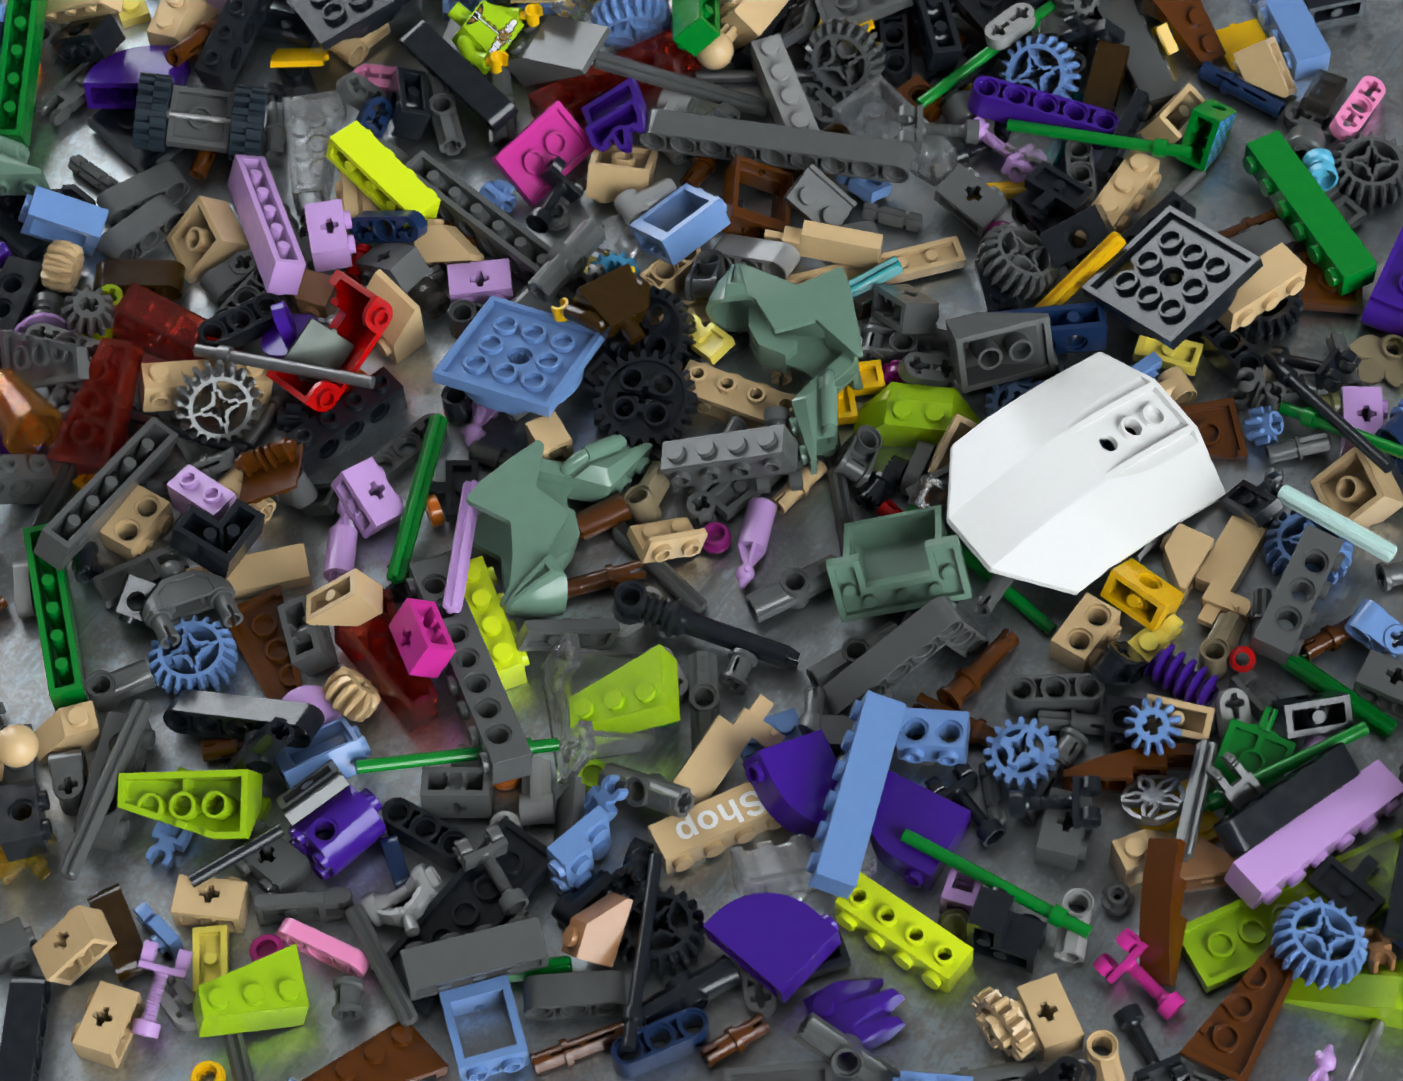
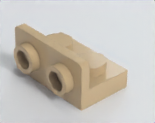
M686 516L629 526L626 535L642 564L700 554L708 533L705 528L694 530Z

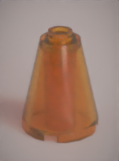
M0 369V434L3 444L10 454H36L38 452L35 448L44 443L49 447L61 435L65 426L62 415L56 407L12 369Z

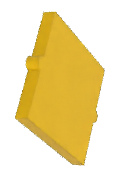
M1256 18L1238 24L1231 23L1228 27L1215 30L1226 52V55L1222 58L1228 69L1236 73L1233 53L1267 39Z
M321 47L276 49L275 53L270 55V68L323 66L325 60H329V50L323 51Z

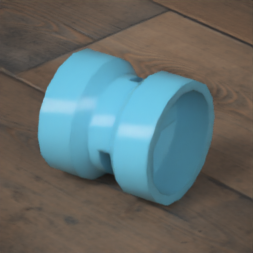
M1316 148L1304 155L1302 159L1303 164L1323 191L1332 189L1338 182V173L1334 166L1335 162L1332 153L1324 148Z

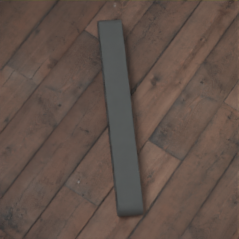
M651 109L647 112L646 128L644 132L640 133L639 137L640 143L651 150L733 161L739 155L769 166L803 171L808 164H813L825 174L891 183H903L908 180L915 153L911 145L901 141L663 109Z

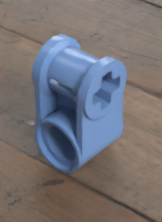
M1363 599L1345 624V631L1370 650L1387 653L1394 658L1402 655L1403 625L1390 616L1376 602Z

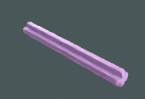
M476 480L466 481L462 487L442 604L448 614L453 612L459 613L463 606L478 509L468 505L466 499L468 494L478 485L479 482Z

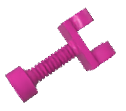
M1123 929L1115 940L1122 949L1130 954L1118 965L1110 955L1104 952L1092 964L1102 976L1107 978L1106 980L1110 984L1116 982L1125 972L1132 975L1131 977L1137 980L1136 982L1142 985V988L1147 990L1157 1000L1158 1009L1156 1011L1168 1021L1186 1003V1000L1177 991L1173 993L1165 992L1166 990L1160 987L1161 985L1155 982V979L1150 977L1137 964V958L1147 949L1148 945L1142 942L1139 936L1131 929Z

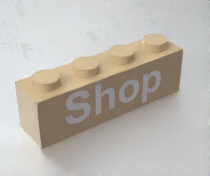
M748 781L694 805L688 812L687 817L678 818L671 815L649 825L648 835L649 842L654 844V852L663 855L662 867L668 875L675 871H685L701 859L716 857L730 846L737 843L745 844L754 839L757 834L768 829H779L782 825L767 812L752 784Z

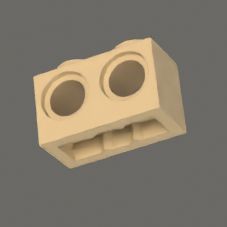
M138 484L99 531L104 548L126 561L152 551L155 541L162 533H166L173 524L174 516L170 502ZM154 513L151 516H145L146 514ZM128 537H134L131 540H125Z
M1086 592L1051 639L1049 657L1076 673H1086L1093 663L1101 660L1104 655L1103 649L1108 642L1116 641L1122 630V626L1119 625L1121 611ZM1092 622H1099V623H1101V624H1103V625L1095 626V625H1093V624H1091V623H1092ZM1074 646H1081V647H1084L1085 649H1083V650H1077V649H1074L1073 647H1074Z

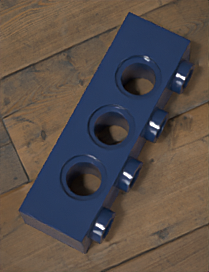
M1096 302L994 311L1002 313H1048L1050 316L1053 349L1056 355L1068 354L1069 352L1079 353L1106 350L1108 325L1103 306Z

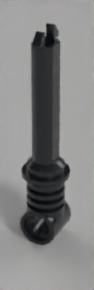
M633 580L623 581L615 589L613 613L615 618L623 624H641L644 620L645 626H649L650 623H652V628L654 629L660 626V631L664 632L667 638H672L673 635L678 637L686 634L729 650L734 648L748 650L758 660L781 668L796 669L799 662L795 660L799 659L800 653L791 648V646L694 613L689 605L684 604V599L682 598L677 600L670 599L669 602H667L666 597H662L659 600V595L654 594L651 597V592L646 591V588L641 583ZM632 600L635 601L636 604L627 605L624 603V601Z

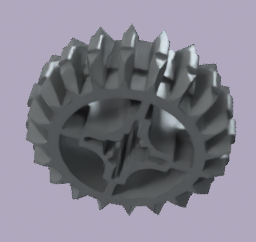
M846 15L839 20L835 17L830 18L827 23L824 21L819 24L817 29L810 34V40L806 43L805 49L808 52L805 54L804 60L810 62L807 66V71L815 72L816 75L813 77V82L818 80L823 82L822 90L828 87L832 88V96L837 95L839 91H841L844 98L849 97L851 93L855 97L859 96L863 91H869L879 81L880 74L884 71L885 65L882 62L885 60L886 54L880 52L883 48V42H875L874 39L877 37V32L870 34L867 31L868 24H864L862 27L859 26L858 18L853 19L850 23ZM827 40H829L832 45L830 47L831 54L828 56L826 55ZM863 58L865 69L860 74L858 69L860 67L859 60Z
M1372 131L1366 137L1360 132L1355 136V139L1347 136L1344 143H1338V146H1336L1335 151L1332 153L1335 162L1334 166L1338 173V182L1336 184L1339 188L1338 191L1342 195L1346 194L1358 206L1361 203L1367 204L1369 210L1373 204H1377L1381 209L1386 202L1394 205L1397 198L1403 197V145L1396 146L1395 138L1389 141L1386 140L1384 133L1380 137H1374Z
M1014 221L1009 225L1002 222L999 226L995 225L980 241L976 255L980 260L978 266L984 269L983 276L989 277L992 280L991 285H997L1001 288V293L1007 291L1011 298L1018 295L1023 301L1028 297L1035 300L1037 297H1042L1057 281L1060 268L1055 267L1041 237L1036 234V230H1028L1025 224L1019 227Z
M218 359L215 368L211 367L209 361H205V370L201 372L196 366H193L192 371L195 375L193 378L183 375L182 379L187 386H177L176 388L177 393L181 396L174 398L175 406L179 407L175 411L177 419H182L180 426L183 430L189 429L188 434L192 439L202 434L200 440L202 444L205 445L210 438H215L214 442L218 446L221 438L230 442L232 441L231 436L236 435L238 439L242 440L243 434L241 430L243 428L252 431L253 427L249 420H259V415L254 410L262 407L260 400L256 399L261 395L259 388L254 387L255 379L252 376L247 377L248 372L245 368H240L236 371L237 366L234 362H230L225 368L223 361ZM217 382H229L241 390H222ZM207 385L206 394L196 399V403H194L199 391ZM215 392L217 393L219 399H221L219 406L221 414H219L217 408L214 407L216 404ZM240 407L237 414L229 420L230 412ZM195 416L215 417L218 424L201 422Z

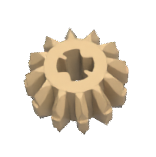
M55 239L47 247V252L44 254V260L41 264L42 271L40 276L42 278V285L55 292L71 293L77 287L78 280L81 278L84 261L82 247L71 241Z
M341 666L328 678L322 689L326 701L331 703L332 708L340 712L341 716H346L350 721L362 723L373 714L381 701L378 689L363 674L357 673L353 668Z

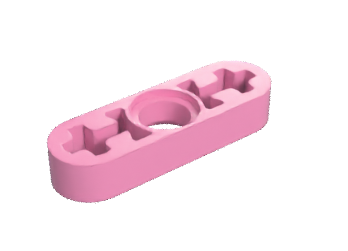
M1365 76L1361 79L1330 123V132L1335 138L1344 141L1347 136L1352 138L1356 136L1386 92L1385 85L1381 80L1374 76ZM1367 90L1372 92L1369 98L1364 95ZM1351 104L1360 106L1364 113L1356 111ZM1346 119L1352 122L1348 128L1343 125Z
M286 917L275 933L287 946L297 944L298 951L350 976L363 978L370 966L366 954L359 949L293 918Z

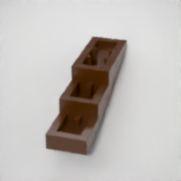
M1178 743L1174 749L1168 747L1167 744H1162L1164 754L1161 756L1158 755L1156 746H1152L1149 756H1145L1143 753L1144 747H1140L1136 750L1128 749L1094 758L1064 770L1062 790L1073 791V776H1079L1080 778L1086 775H1095L1100 777L1101 793L1122 794L1124 789L1129 784H1132L1139 775L1166 776L1167 770L1191 771L1197 743Z
M1149 838L1143 871L1139 938L1148 947L1139 956L1140 967L1150 977H1153L1155 982L1161 985L1160 987H1175L1187 919L1180 915L1187 881L1180 877L1186 843L1180 838Z

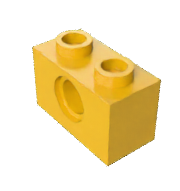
M1133 558L1128 559L1111 570L1100 593L1101 597L1152 632L1158 630L1170 615L1176 614L1185 595Z

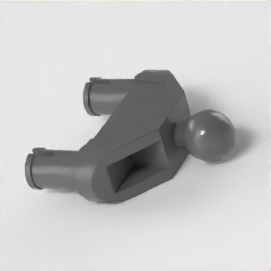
M168 560L161 566L159 572L161 581L148 598L142 613L145 625L154 630L160 646L164 649H169L167 638H169L172 647H175L180 642L181 637L172 623L180 620V617L186 618L216 608L224 626L227 628H232L230 617L235 626L239 625L244 617L234 600L235 590L227 579L216 574L194 569L186 571L184 565L176 560Z
M814 686L807 687L804 690V713L798 720L799 731L802 735H806L822 729L837 761H843L845 750L841 749L842 740L847 729L852 730L854 721L850 720L849 716L825 715L826 690L817 686V697L813 699ZM882 689L874 691L875 693L882 695ZM885 689V696L894 699V693Z

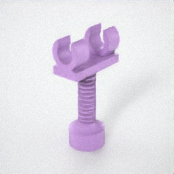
M979 116L974 118L980 122L978 142L980 140L1006 159L1000 172L1004 175L1008 174L1011 181L1020 183L1025 180V177L1018 174L1017 168L1024 174L1031 173L1036 168L1032 159L1038 164L1042 161L1046 162L1045 156L1041 152H1034V148L1031 145L1016 152L989 132L990 124Z
M145 940L138 967L153 971L155 976L153 977L154 980H152L153 983H151L152 987L149 990L150 994L147 997L148 1000L146 1001L147 1004H145L144 1014L140 1018H134L130 1032L158 1039L162 1025L157 1023L156 1013H158V1006L161 1003L160 999L163 996L162 992L165 989L166 979L172 976L186 980L193 952L179 949L173 969L154 964L159 944Z

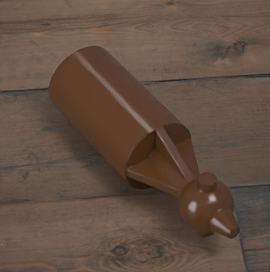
M620 492L575 513L580 530L579 538H584L585 541L633 518Z

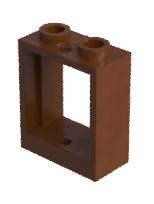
M737 155L724 171L722 200L728 208L726 214L731 224L720 232L764 239L765 229L784 232L785 226H790L791 207L782 198L792 186L793 173ZM739 183L772 194L771 217L738 207Z

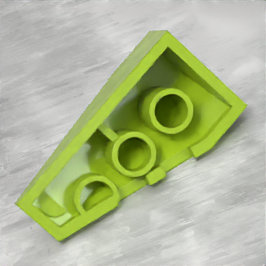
M249 769L118 773L117 807L215 840L249 839L262 809L263 774Z
M1396 961L1395 971H1390L1386 965L1379 964L1378 973L1376 974L1368 970V963H1363V968L1357 976L1355 975L1346 985L1340 984L1334 990L1328 985L1319 990L1315 982L1305 987V980L1298 977L1294 979L1284 1003L1371 1022L1372 1019H1379L1388 1027L1403 1030V961Z

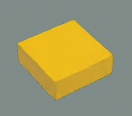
M1167 23L1158 24L1150 28L1152 36H1155L1161 55H1171L1179 51Z

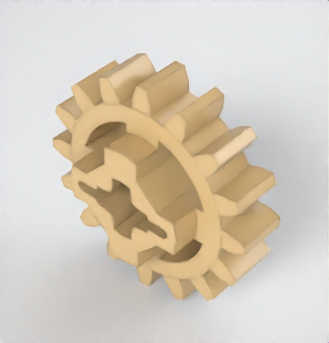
M991 986L983 989L972 998L974 1002L971 1003V1006L976 1010L974 1013L976 1024L984 1033L990 1046L994 1049L998 1048L999 1051L1004 1050L1007 1057H1013L1015 1061L1023 1059L1034 1050L1033 1045H1035V1041L1030 1037L1033 1035L1030 1022L1024 1017L1016 1001L1012 998L1009 999L1007 996L1002 997L999 990H993Z

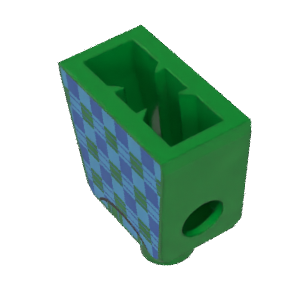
M1208 99L1194 107L1181 145L1192 146V155L1190 159L1177 157V160L1204 172L1224 150L1237 114L1236 110L1213 99ZM1201 143H1206L1202 148L1199 146Z

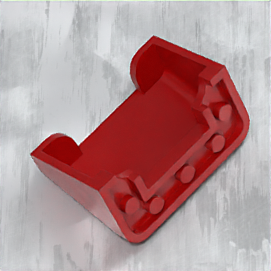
M337 269L328 282L336 290V298L333 297L330 303L340 310L328 328H335L337 334L355 345L339 370L357 373L390 324L393 310L388 302ZM269 370L266 374L271 380L318 412H326L332 409L348 386L347 384L328 380H321L312 385L306 380L300 381L298 375Z

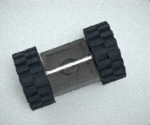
M141 72L136 98L133 148L164 152L166 145L227 153L229 144L228 160L233 161L235 154L260 156L267 88L237 84L234 93L173 85L172 75Z

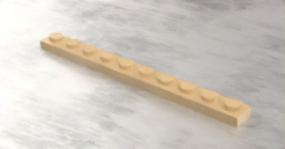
M957 235L881 253L879 262L880 264L891 257H896L903 268L901 274L883 284H897L966 267V258ZM838 263L789 275L786 281L801 284L837 267L844 269L849 281L869 269ZM709 298L681 301L689 306L688 313L691 315L695 314L701 319L703 326L706 327L712 322L705 310ZM664 314L657 319L658 324L662 321Z

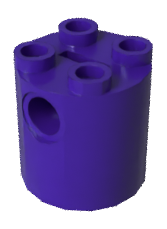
M349 784L296 824L290 825L288 827V834L292 839L289 843L308 857L313 864L311 866L313 872L325 882L329 878L336 877L386 833L385 825L378 814L382 809V805L377 797L367 788L359 792Z

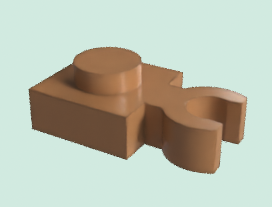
M1376 924L1364 926L1363 937L1369 940L1368 947L1366 948L1368 952L1366 959L1368 960V970L1376 974L1378 973V965L1383 964L1390 971H1395L1396 955L1391 951L1392 943L1390 940L1382 937L1383 934L1379 931Z

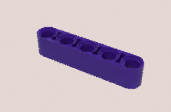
M980 76L975 79L967 102V107L972 114L1003 124H1007L1008 119L1106 134H1113L1119 124L1118 116L1110 110L990 76ZM1092 144L1095 150H1105L1107 147Z

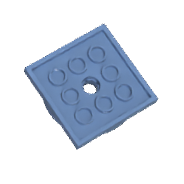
M491 295L433 370V382L461 390L470 399L475 401L476 404L492 410L505 412L509 415L532 412L549 418L558 404L563 403L579 387L583 379L584 368L606 338H603L600 333H596L570 320L557 322L553 319L552 313Z

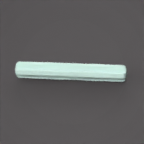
M1284 484L1279 490L1277 497L1281 503L1385 562H1390L1395 556L1398 547L1392 542L1288 484Z

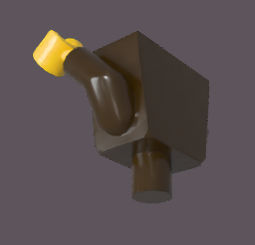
M627 263L579 287L572 300L573 304H569L568 299L563 297L559 300L561 307L550 306L553 319L557 322L573 321L596 333H600L606 339L621 332L629 345H633L645 336L638 323L643 320L650 305V285L645 279L635 273L634 266H630Z

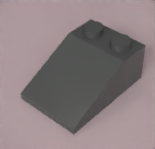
M550 14L539 17L540 23L536 27H530L525 20L524 26L516 40L508 47L507 68L523 87L585 75L611 30L607 26Z
M975 312L945 320L952 373L962 393L1056 370L1050 316L1048 313Z

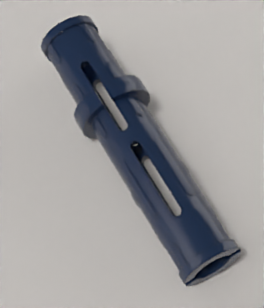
M1205 61L1198 72L1197 77L1219 88L1220 93L1224 95L1229 93L1250 106L1274 117L1276 120L1279 119L1286 107V102L1237 78L1238 74L1233 71L1228 73L1209 61Z

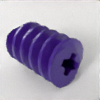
M1173 643L1165 649H1161L1149 662L1144 675H1152L1154 683H1162V688L1167 692L1173 691V696L1178 700L1184 698V702L1210 707L1219 693V688L1216 686L1219 676L1214 674L1207 680L1205 676L1208 668L1205 666L1197 672L1194 671L1197 660L1192 659L1187 664L1183 663L1186 657V652L1184 651L1180 652L1177 656H1173L1176 647Z

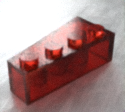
M132 282L114 310L112 341L166 361L207 359L194 356L193 354L194 346L197 344L198 328L207 319ZM206 337V339L209 341L218 340L215 337ZM244 346L235 349V351L243 352Z
M102 337L90 362L89 379L84 380L80 391L76 392L70 413L66 421L62 422L58 431L59 436L54 447L50 448L46 456L47 459L61 464L66 463L73 466L101 470L125 445L144 348L132 342Z
M390 588L383 591V613L360 626H334V638L338 647L357 670L378 689L381 699L411 733L438 717V693L430 677L408 674L388 626L398 612L394 603V597Z

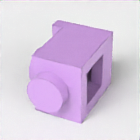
M950 868L941 895L939 913L942 914L950 908H961L970 915L979 889L984 885Z

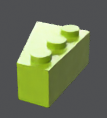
M658 644L569 698L570 729L590 744L680 721L677 659L661 644Z
M293 944L199 985L193 1003L198 1038L303 1026L309 1002L297 944Z

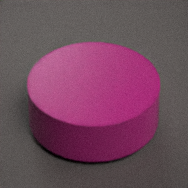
M264 934L257 937L251 943L249 953L252 962L285 947L279 937L273 934Z

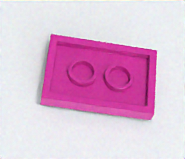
M557 100L498 152L491 161L531 207L552 189L540 177L551 159L555 160L556 156L559 155L567 162L560 172L566 176L595 148L591 146L588 135L561 102Z

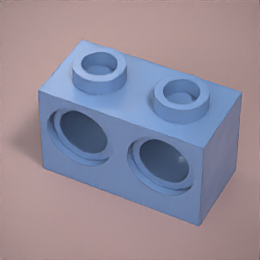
M906 707L896 741L898 759L909 763H921L923 761L939 762L945 766L967 764L971 730L969 712ZM914 735L923 736L921 739L918 740L909 739L911 736ZM949 737L957 739L954 742L943 741L944 739Z

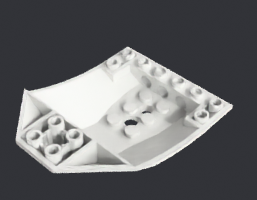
M1100 351L1056 374L986 418L951 446L946 522L988 572L1077 596L1081 590L1131 554L1178 525V523L1217 502L1226 492L1198 427L1154 378ZM1125 428L1133 429L1136 435L1130 434ZM1099 439L1111 441L1115 446V450L1108 451L1100 445Z

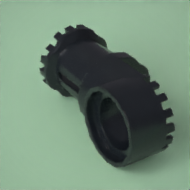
M893 455L883 472L872 471L864 489L861 492H857L854 497L857 505H861V509L865 508V512L869 511L870 514H875L886 495L892 493L895 487L900 488L910 461Z
M89 541L72 558L77 569L74 572L77 582L87 584L89 581L90 584L94 576L104 572V568L98 563L97 554L99 548L96 542Z
M637 837L631 841L625 854L623 867L616 869L611 875V882L616 887V892L620 891L621 895L625 894L628 897L640 890L641 882L646 880L649 854L654 852L652 851L654 850V844Z

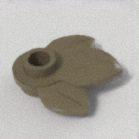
M1368 334L1356 339L1349 346V350L1353 351L1362 360L1357 370L1362 383L1376 384L1385 379L1393 388H1397L1403 383V338L1401 336L1393 334L1379 338ZM1387 348L1393 349L1396 355L1389 353Z

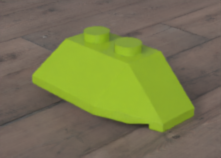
M891 382L857 411L858 421L854 423L853 433L860 426L870 425L880 433L882 446L915 449L920 440L937 445L956 413L977 424H980L981 421L956 388Z

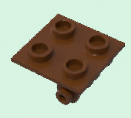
M285 437L281 440L265 444L264 448L259 446L255 450L252 449L239 453L238 457L234 459L236 468L238 470L243 469L244 471L239 499L246 504H255L266 498L285 494L297 488L304 444L297 445L295 439Z

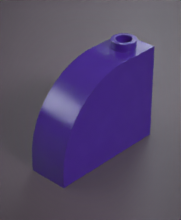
M175 45L140 46L114 53L95 64L85 78L84 88L88 109H135L141 72L172 75L173 85L186 86L191 73L190 60L188 58L178 67L176 65L171 66L166 61L165 53Z
M822 729L758 750L742 763L748 781L752 784L767 812L780 825L792 833L815 840L816 831L821 820L826 821L828 811L823 810L826 797L830 790H835L837 783L836 780L832 779L837 759Z
M888 770L868 843L876 857L892 872L903 877L906 883L915 888L923 887L931 891L946 865L902 842V834L906 829H909L954 853L970 827L971 810Z
M755 893L735 899L720 908L703 925L707 938L783 1003L799 989L841 944L838 931L839 925L833 918L826 913L821 916L804 902L779 893Z

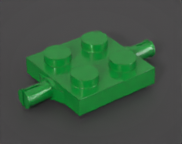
M1265 706L1259 724H1247L1234 718L1229 720L1213 764L1229 784L1238 777L1225 766L1221 759V756L1227 751L1235 756L1246 771H1250L1252 774L1293 754L1297 743L1284 739L1271 730L1279 713L1278 710ZM1284 775L1277 777L1261 786L1265 790L1277 781H1279L1280 779H1282ZM1229 804L1224 813L1225 816L1233 811Z

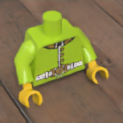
M481 1L471 12L460 2H457L447 16L461 26L452 38L460 54L471 65L476 66L486 75L490 70L493 74H499L502 71V66H508V54L505 50L524 26L523 21L526 20L527 25L530 27H536L540 23L539 17L543 15L542 6L538 3L528 4L524 11L523 8L504 7L490 4L487 1Z

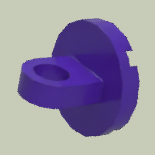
M285 301L271 305L275 323L266 330L260 344L267 357L283 359L310 317L318 321V318L310 314L291 315Z

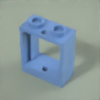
M685 183L632 222L629 227L640 250L675 266L730 225L731 222L726 214L728 208L719 196H713L701 188L698 189Z
M36 186L33 195H26L18 221L22 222L23 226L20 233L50 243L55 239L71 241L82 247L83 254L92 256L101 238L109 210Z
M343 716L321 726L308 747H285L274 758V762L281 779L289 790L331 759L338 766L345 779L357 775L355 760L367 759V756L372 753L357 725L350 726Z
M508 974L439 992L461 1081H483L489 1075L499 1072L514 1073L521 1070L525 1065L530 1064L528 1049ZM506 1003L516 1045L465 1058L454 1017Z

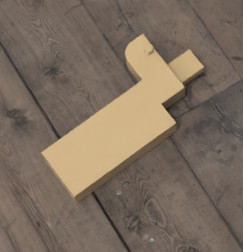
M804 220L802 229L785 226L784 232L765 229L764 239L791 244L799 251L800 257L871 269L880 262L883 234Z
M1234 515L1231 516L1195 576V589L1205 592L1201 598L1202 611L1197 617V623L1212 629L1219 614L1227 613L1228 611L1240 615L1241 619L1248 623V618L1251 616V602L1246 597L1235 592L1265 543L1266 528H1258L1244 519Z
M304 543L246 554L227 578L235 590L234 600L257 596L279 585L281 591L311 585L312 581ZM202 566L185 569L186 571L194 569L198 571L212 573L207 569L203 568Z
M759 694L749 710L743 708L733 723L717 715L672 780L673 783L690 788L692 795L695 796L694 805L712 796L750 739L767 748L782 743L786 737L763 721L774 705L773 702L763 695Z

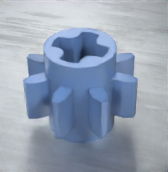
M495 179V181H488L479 191L480 194L507 214H510L516 205V196L512 194L515 187L505 180Z
M1270 405L1249 409L1250 417L1246 418L1243 422V431L1247 439L1255 441L1256 446L1277 443L1278 438L1276 435L1281 434L1284 429V422L1280 413L1272 411Z

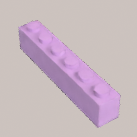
M235 154L227 186L266 292L275 295H297L306 263L266 159L262 156Z
M1377 759L1360 771V774L1235 860L1223 880L1252 910L1263 902L1266 905L1271 904L1281 895L1282 888L1287 885L1291 888L1296 886L1304 879L1307 874L1306 871L1311 867L1317 870L1336 849L1339 852H1343L1354 842V836L1360 832L1363 835L1369 833L1378 824V819L1383 815L1387 818L1394 815L1403 805L1400 802L1403 796V784Z

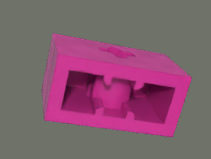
M406 598L388 625L408 674L438 678L456 652L455 646L434 601Z

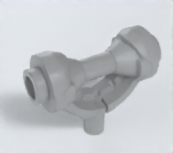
M420 863L413 868L406 884L390 893L369 892L362 896V906L370 922L374 923L377 927L383 924L404 927L407 936L414 937L420 933L417 920L427 909L431 897L439 893L438 885L442 881L432 865L427 867L424 863ZM412 896V899L409 900L403 907L401 906L395 908V905L403 902L404 900Z

